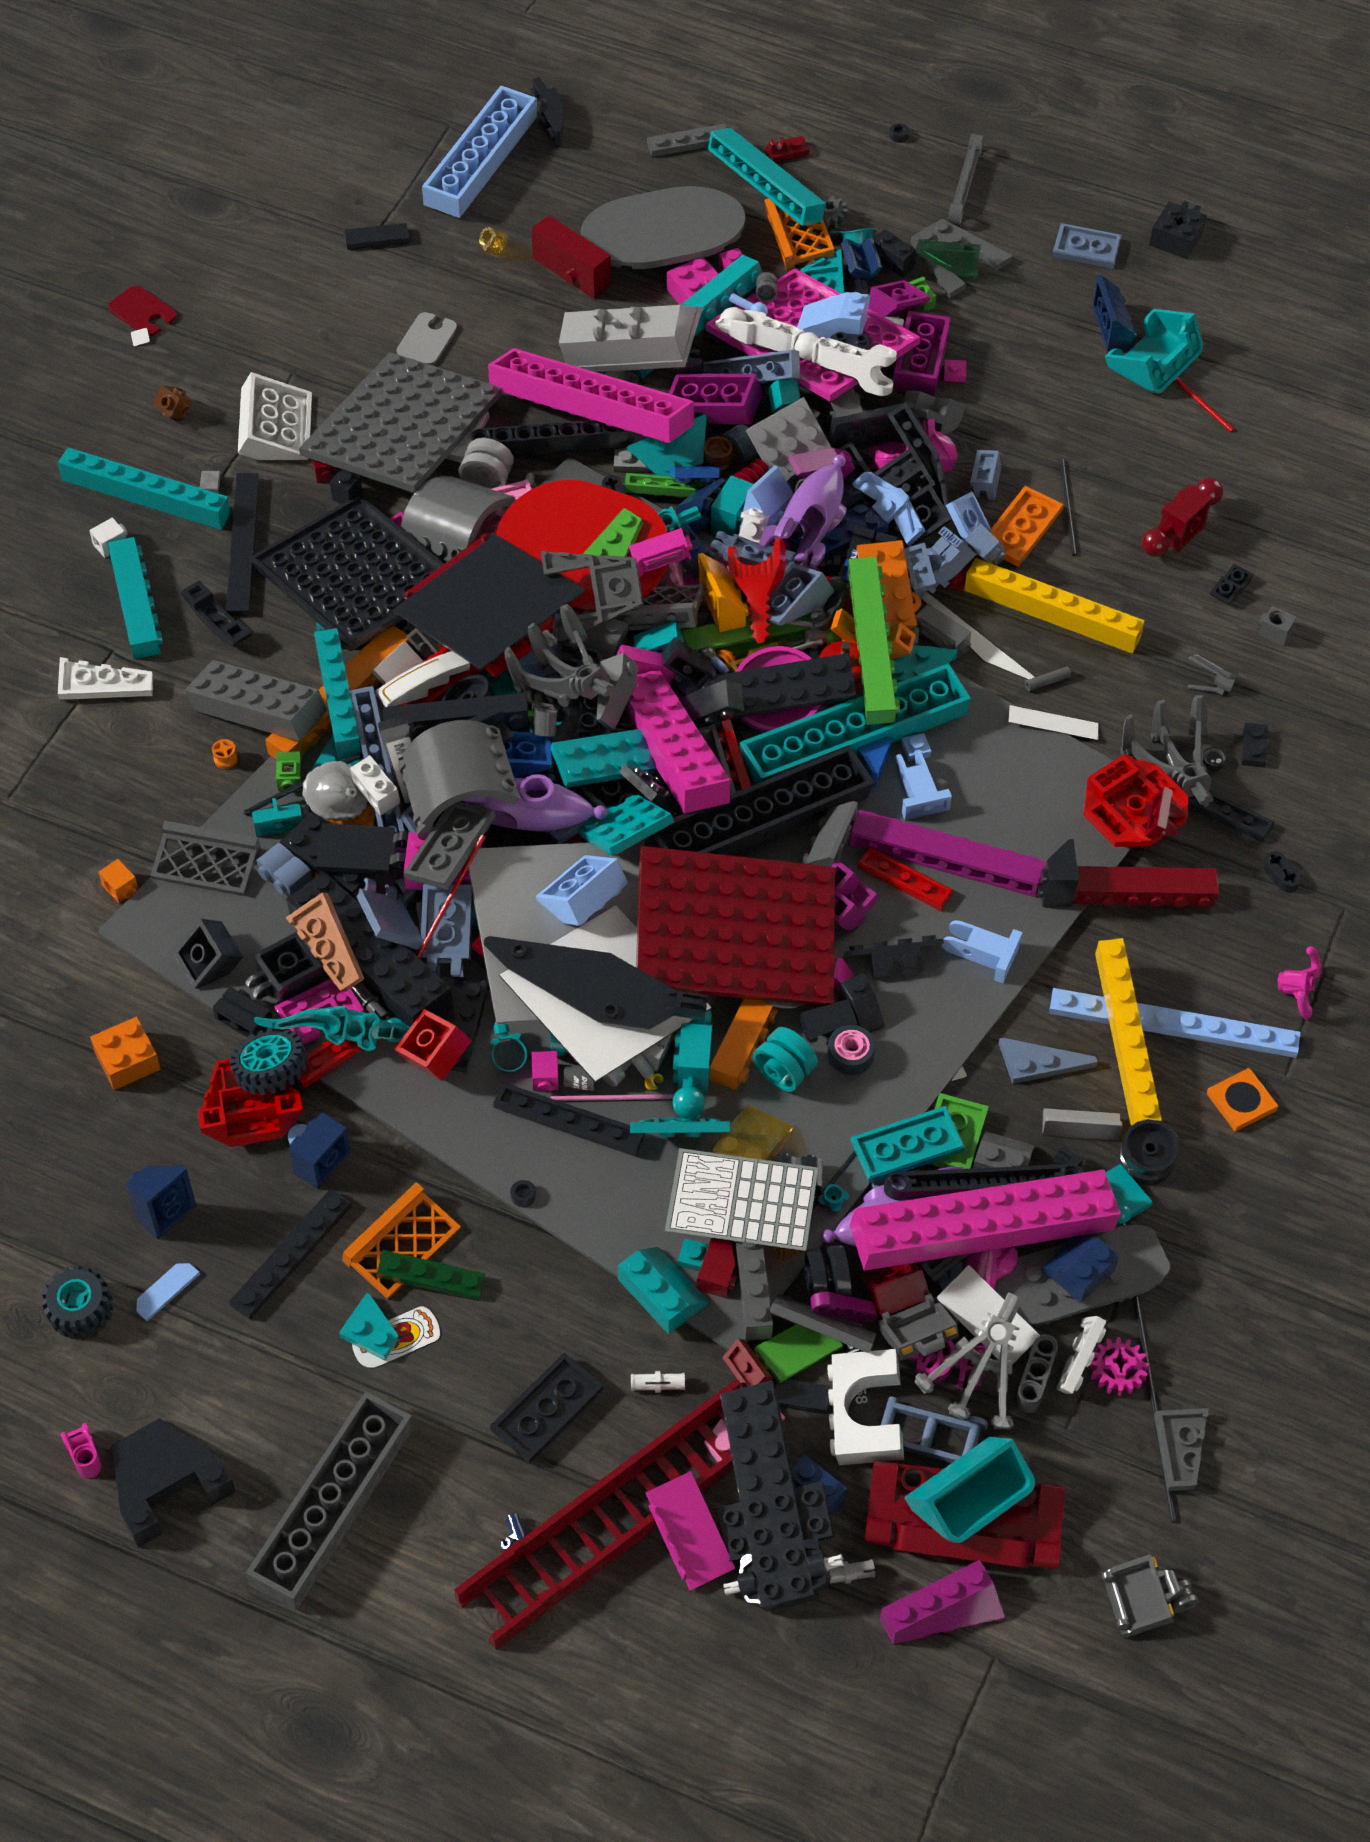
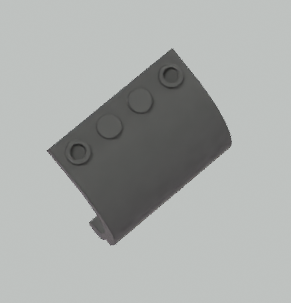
M452 476L435 477L420 486L410 499L402 518L401 529L439 560L447 562L474 542L481 524L488 515L499 508L507 510L517 499Z
M471 720L442 723L424 731L402 753L403 759L399 763V770L403 774L402 781L408 791L414 813L413 821L415 826L418 827L416 832L421 840H426L432 831V823L446 808L459 801L473 797H492L515 804L520 799L499 728L493 725Z

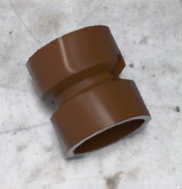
M715 436L708 439L704 444V467L714 466L719 468V478L726 477L731 472L732 444L727 438Z

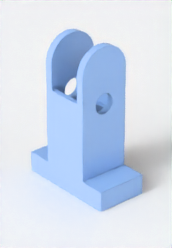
M920 750L914 752L916 766L908 768L902 755H896L897 772L908 797L903 799L902 815L904 820L950 810L951 793L949 789L937 791L922 752Z
M952 921L949 926L950 932L958 938L967 940V942L955 937H945L942 947L951 954L995 969L994 981L1004 983L1020 947L1023 932L1013 929L1010 938H1006L962 921Z

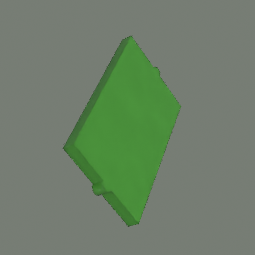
M796 1324L756 1346L754 1351L764 1362L765 1369H769L777 1381L781 1383L842 1349L843 1345L838 1340Z

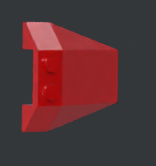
M231 1058L217 1061L209 1081L210 1088L204 1095L203 1107H200L198 1111L201 1133L229 1147L244 1146L282 1138L302 1116L301 1097L297 1089L294 1090L292 1086L286 1084V1089L281 1091L280 1088H277L276 1093L273 1094L269 1090L266 1095H260V1092L256 1095L251 1094L250 1091L247 1093L243 1088L239 1087L230 1065Z

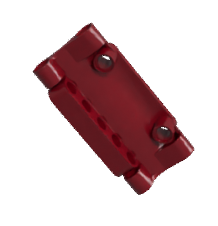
M874 1460L864 1543L891 1546L896 1550L973 1561L980 1560L981 1562L1017 1567L1035 1566L1058 1570L1061 1553L1060 1537L1065 1486L1035 1482L1034 1489L1026 1500L1017 1502L965 1541L954 1543L947 1541L917 1516L904 1498L943 1469ZM910 1471L918 1472L921 1475L919 1484L915 1486L909 1485L905 1480L907 1473Z

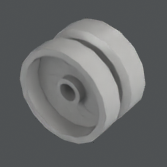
M488 438L475 439L470 442L466 449L464 459L459 467V477L461 480L489 489L504 486L514 463L513 455L506 446L496 440Z

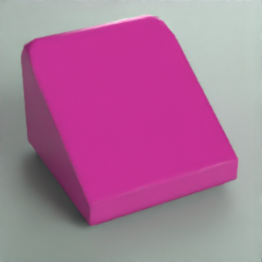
M840 957L836 959L834 967L835 992H840L842 981L854 977L853 971Z

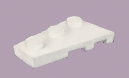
M1098 1316L1082 1318L1080 1326L1084 1328V1331L1074 1340L1072 1347L1076 1351L1075 1355L1070 1356L1066 1361L1056 1388L1057 1390L1065 1394H1073L1074 1391L1080 1388L1083 1382L1081 1374L1085 1366L1088 1367L1094 1358L1095 1353L1092 1351L1096 1342L1100 1343L1105 1335L1106 1329L1103 1327L1106 1321Z

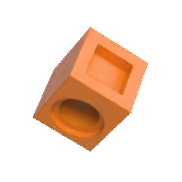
M119 859L98 872L102 886L118 903L129 899L138 890L135 876Z

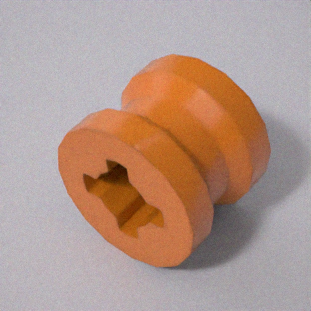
M227 739L219 740L213 744L212 753L216 766L221 769L232 768L238 760L235 744Z

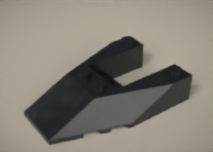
M905 402L888 414L891 422L908 447V450L876 472H873L860 449L851 440L839 449L846 450L852 457L855 470L847 475L851 484L864 472H872L896 488H901L910 497L909 500L925 529V532L913 543L917 545L953 519L946 507L949 504L939 454L917 415ZM862 492L863 499L861 501L877 513L872 507L877 501ZM893 519L889 523V525L901 534L895 520Z

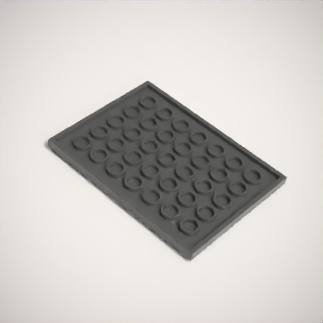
M389 352L301 445L299 452L301 456L415 493L502 395L501 387Z

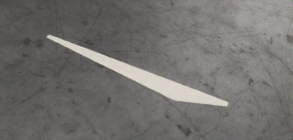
M909 578L910 587L913 588L912 581ZM923 592L924 595L921 598L927 604L932 605L971 632V648L984 661L1027 679L1034 678L1032 674L929 593Z

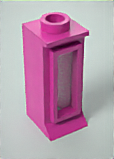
M682 528L630 545L629 549L632 557L637 559L640 578L645 571L648 572L684 560L687 557L690 560L689 550L693 549L689 536L684 537Z

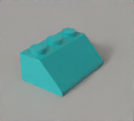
M659 1247L637 1250L618 1265V1280L668 1335L709 1304L706 1297Z

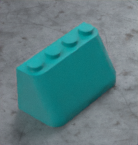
M988 1437L904 1498L911 1510L943 1538L950 1542L961 1543L1030 1494L1034 1489L1035 1479L1013 1439Z

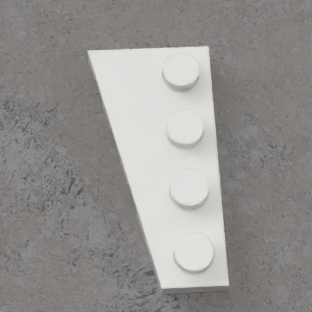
M60 657L59 700L153 695V674L151 671L125 667L120 670L111 668V665L102 664L101 666L89 665L87 661L80 660L78 663L69 662L68 658Z

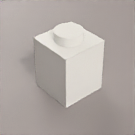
M113 518L89 530L93 546L104 558L110 556L107 542L126 539L128 535L125 527L122 524H118Z

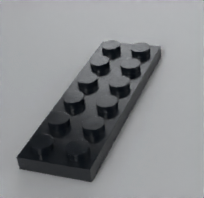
M849 653L714 675L710 678L711 685L726 679L742 684L744 711L736 714L734 718L720 721L857 699Z

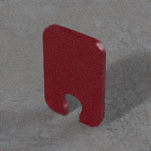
M140 286L129 287L108 305L109 311L136 331L147 328L149 337L161 331L160 327L149 322L152 318L160 317L169 325L177 317L173 308Z

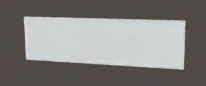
M1010 705L1009 722L1098 740V723Z

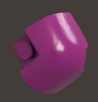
M836 860L831 866L835 867L834 922L845 930H853L867 920L864 915L880 897L861 882L853 871Z

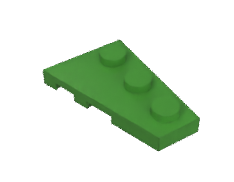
M624 508L583 554L627 557L630 550L629 546L635 543L643 525L642 519Z

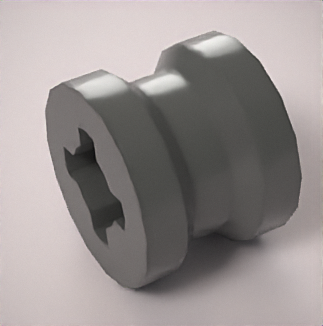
M1190 1580L1178 1581L1181 1594L1172 1600L1174 1613L1187 1611L1199 1603L1197 1595L1191 1591L1192 1584ZM1168 1587L1165 1589V1593H1169Z

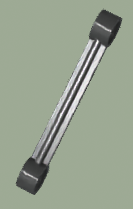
M971 133L967 155L948 215V222L960 226L965 202L977 160L981 154L984 135Z

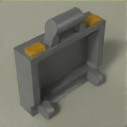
M931 1294L925 1295V1302L892 1316L888 1312L882 1313L883 1320L878 1321L880 1332L892 1349H896L901 1361L919 1353L926 1356L945 1348V1342L959 1337L957 1324L940 1302L938 1303Z
M1151 1554L1101 1572L1117 1625L1123 1638L1174 1622L1173 1616L1175 1615L1171 1604H1168V1602L1181 1594L1176 1574L1173 1570L1157 1571L1159 1567L1156 1558L1152 1557ZM1165 1578L1169 1593L1166 1594L1160 1580Z

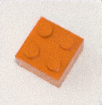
M137 1016L90 1036L94 1052L113 1090L161 1070L157 1054Z

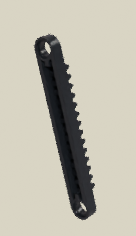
M1075 1164L893 1172L885 1180L884 1193L893 1200H913L1085 1172ZM899 1183L904 1189H895L891 1184Z

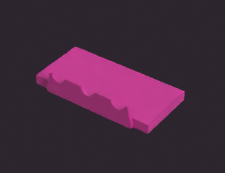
M691 1471L646 1492L651 1504L649 1505L650 1511L681 1579H685L689 1590L697 1588L735 1569L733 1562L729 1561L730 1555Z

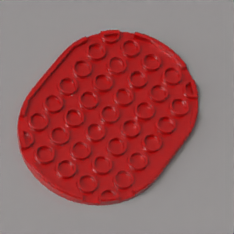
M558 480L537 486L513 502L502 516L496 530V535L542 563L541 551L583 554L624 508L640 517L643 522L634 544L668 532L659 514L640 499L586 481ZM630 550L627 557H632ZM668 565L643 573L640 577L643 597H646L657 586ZM590 568L559 573L585 589L584 593L568 604L573 611L583 613L584 610L597 612Z

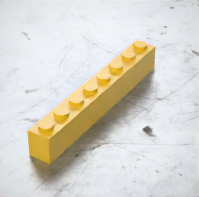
M975 558L967 572L964 591L1132 654L1141 639L1145 620Z
M1121 938L1098 941L1095 955L1130 1124L1132 1126L1136 1122L1146 1119L1162 1121L1124 940Z

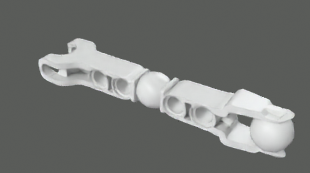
M737 307L725 309L720 319L715 323L723 332L728 333L731 337L745 344H757L775 351L797 350L799 351V357L804 360L812 359L813 363L856 378L866 392L879 396H886L892 393L893 381L884 376L880 370V366L887 367L896 361L897 352L889 347L876 345L870 350H865L830 338L821 337L819 339L812 332L804 333V330L769 318L763 312L741 310Z

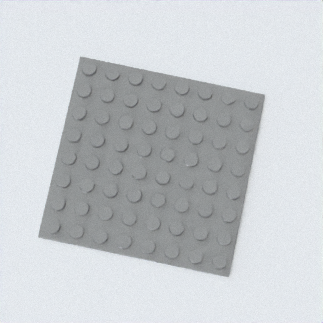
M645 840L634 844L613 857L591 843L480 848L468 871L497 1025L540 1021L501 979L499 975L508 969L484 946V939L488 936L552 944L582 926L562 923L538 902L535 896L584 855L617 859L628 882L617 896L609 899L602 909L595 911L588 917V921L616 905L637 927L640 849L642 846H645ZM517 950L515 953L521 954L523 951Z

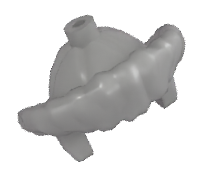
M343 761L326 762L309 772L303 782L302 794L306 803L314 813L325 820L346 821L354 819L367 808L369 801L354 784L350 771L351 765Z

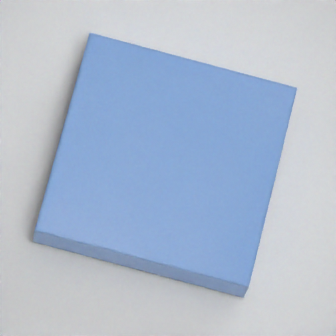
M973 492L946 505L962 540L967 545L969 543L965 539L980 524L988 531L991 530Z

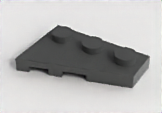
M1209 1408L1161 1410L1155 1412L1154 1418L1167 1491L1195 1489Z

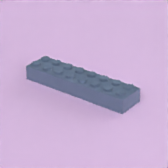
M785 350L703 362L704 374H756L760 384L775 382L778 379H800V357L797 350Z

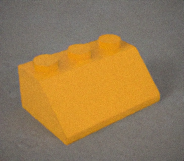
M703 553L698 554L699 585H705L706 591L703 598L719 632L746 627V617L749 616L746 603H742L740 589L735 588V582L731 574L728 573L723 564Z

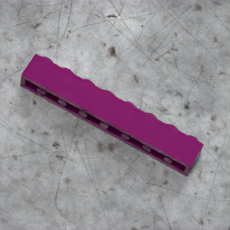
M859 810L850 837V846L863 850H868L871 847L895 859L1036 897L1038 883L1041 881V869H1044L1045 865L1044 860L1034 856L1018 854L1012 850L996 848L986 843L982 844L971 841L965 837L949 835L943 831L931 830L917 824H909L896 818H888L877 815L874 812Z

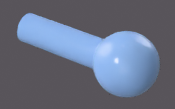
M734 293L729 298L730 302L746 310L763 312L767 315L768 310L763 303L753 304Z

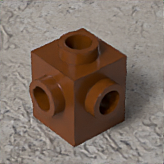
M161 385L153 405L163 411L162 415L168 419H184L189 412L193 400L186 395L187 392L179 387Z

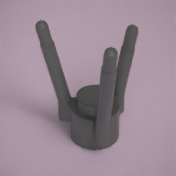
M1198 654L1188 658L1191 662L1217 675L1213 683L1217 685V688L1188 685V689L1214 692L1223 695L1224 691L1230 693L1236 680V675L1223 670Z

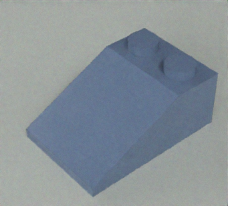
M792 563L785 571L782 582L769 597L770 601L767 605L770 607V610L767 614L770 618L767 621L784 625L812 612L816 608H821L834 593V589L822 572Z

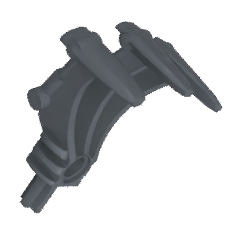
M568 604L560 607V615L570 645L573 650L580 649L584 665L578 668L572 667L555 657L546 638L535 623L528 626V635L538 661L537 664L541 667L542 671L548 666H552L560 673L562 678L551 679L530 674L523 670L510 647H507L505 650V659L514 682V688L519 693H524L527 687L544 692L547 696L558 699V703L564 707H567L571 700L577 699L579 695L588 699H592L598 694L610 698L614 695L615 686L609 683L606 671L593 663L591 656L588 655L585 645L590 644L588 636L577 615Z
M1195 695L1190 711L1189 735H1195L1193 763H1188L1182 758L1170 739L1169 715L1165 700H1160L1155 705L1151 738L1152 743L1161 740L1170 765L1159 761L1140 746L1135 740L1134 717L1132 714L1126 717L1122 734V747L1120 748L1121 755L1130 756L1132 754L1137 760H1145L1157 764L1188 797L1195 796L1200 805L1203 804L1204 807L1209 806V802L1214 800L1209 792L1211 777L1206 766L1203 764V751L1201 750V735H1207L1208 731L1207 706L1203 695Z

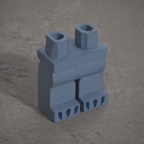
M944 526L938 532L942 537L932 548L927 549L936 581L935 588L939 584L945 588L949 584L948 580L954 578L976 555L963 540Z

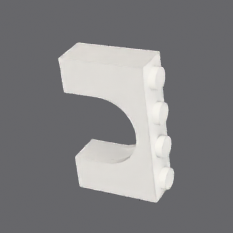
M896 1349L870 1351L868 1353L832 1354V1364L828 1365L829 1381H833V1389H829L828 1392L830 1406H834V1414L829 1415L830 1429L834 1431L835 1439L830 1440L831 1455L836 1456L839 1465L874 1463V1460L882 1462L904 1460L903 1434L899 1424L863 1426L854 1422L848 1416V1409L852 1399L862 1390L871 1387L900 1385V1365Z

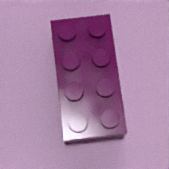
M908 311L904 328L920 336V344L897 358L893 376L894 391H920L935 397L949 334L950 317Z
M676 374L669 394L694 401V412H702L708 415L709 424H751L763 395V390L756 374Z

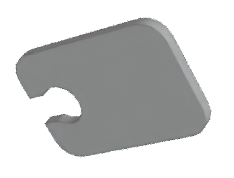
M427 312L419 314L397 347V354L422 363L435 365L457 330L455 321L445 318L442 322V327L434 330L429 328V324L434 322L436 315Z

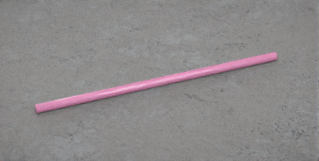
M675 1094L551 1096V1099L557 1101L673 1099Z

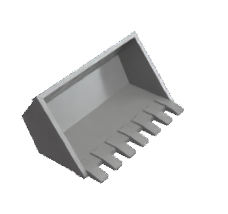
M668 305L565 312L559 346L566 364L593 372L685 367L703 308L687 305Z

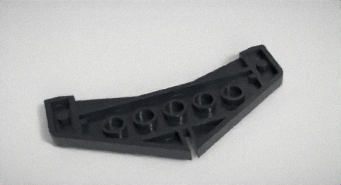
M558 642L556 657L572 667L578 668L584 665L582 661L583 656L579 648L573 650L570 643ZM585 646L593 663L600 666V661L604 660L601 652L595 648ZM579 695L577 699H572L567 707L563 706L564 720L550 742L552 744L554 742L634 730V726L625 708L615 730L609 731L597 721L598 695L592 699ZM552 752L551 769L527 774L526 776L544 775L551 779L552 783L565 788ZM577 786L568 787L566 789L573 791Z

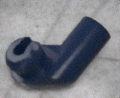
M517 1513L511 1514L506 1518L510 1533L505 1540H501L500 1545L503 1551L517 1540L520 1541L526 1536L520 1516Z

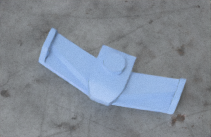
M864 472L852 483L854 488L862 490L864 494L877 501L872 507L887 523H890L893 519L895 520L909 547L925 532L909 500L910 497L901 488H896L872 472Z

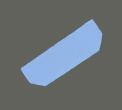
M190 1263L174 1265L137 1298V1313L144 1320L149 1321L200 1275L199 1271Z

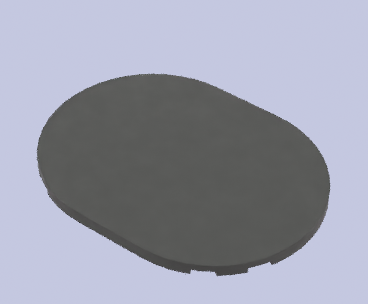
M696 186L673 187L619 198L598 207L584 220L581 227V236L611 255V266L620 268L622 265L632 266V269L656 268L708 257L723 251L724 247L728 244H734L741 237V232L745 228V211L735 198L724 192Z

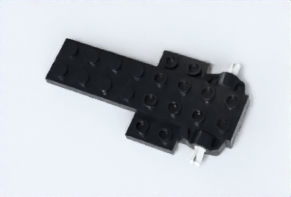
M772 1380L721 1393L720 1397L740 1497L739 1503L717 1508L723 1542L730 1555L729 1561L733 1563L740 1562L741 1564L738 1581L724 1584L725 1594L730 1595L741 1592L749 1604L760 1606L766 1612L820 1599L819 1592L830 1585V1569L844 1566L841 1554L827 1558L821 1546V1541L835 1537L825 1484L820 1481L795 1488L775 1383Z

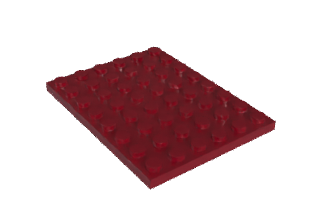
M642 846L640 849L636 968L672 989L681 992L813 1006L833 1004L835 867Z

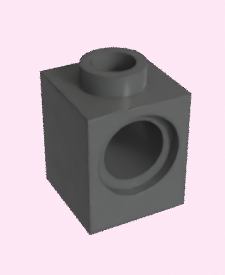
M1271 606L1268 613H1263L1258 625L1261 626L1259 636L1284 646L1293 632L1297 616Z

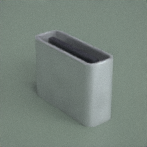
M202 471L200 488L219 493L220 471Z

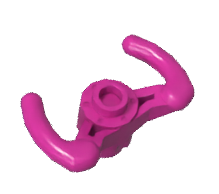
M1312 946L1306 949L1311 960L1310 968L1302 971L1285 970L1280 972L1278 976L1279 992L1295 996L1300 1015L1304 1020L1311 1018L1312 1007L1310 1006L1308 995L1310 991H1314L1315 979L1321 974L1319 954Z

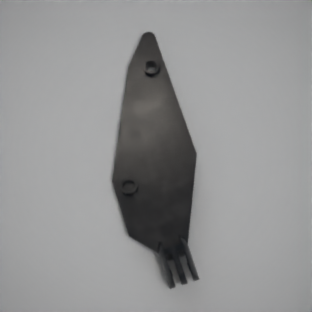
M488 936L484 939V946L508 970L598 1023L650 1030L673 1016L705 1020L708 995L676 991L612 953ZM517 950L523 951L521 954L515 953Z

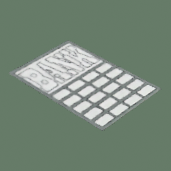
M679 1148L665 1231L806 1251L818 1167Z

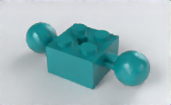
M711 1010L705 1012V1020L694 1019L690 1023H682L681 1033H676L673 1083H678V1091L673 1097V1108L680 1117L685 1119L695 1118L703 1112L705 1107L704 1095H708L712 1025H709L712 1018Z

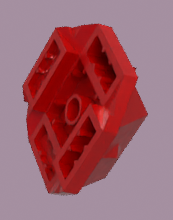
M1123 754L1088 777L1083 816L1114 847L1133 849L1139 846H1151L1165 837L1164 835H1159L1154 840L1145 837L1152 797L1163 787L1173 790L1171 799L1183 809L1186 816L1180 818L1168 817V819L1173 822L1176 828H1179L1187 822L1188 795L1157 764L1133 759V757Z

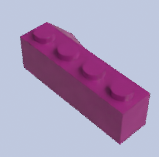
M980 1560L882 1608L880 1622L893 1644L929 1637L930 1634L952 1632L954 1629L961 1627L979 1626L988 1621L994 1620L997 1622L1005 1620L994 1583Z

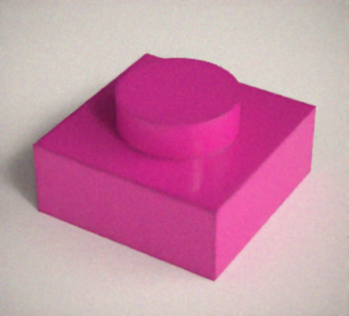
M945 360L944 381L965 382L966 361Z

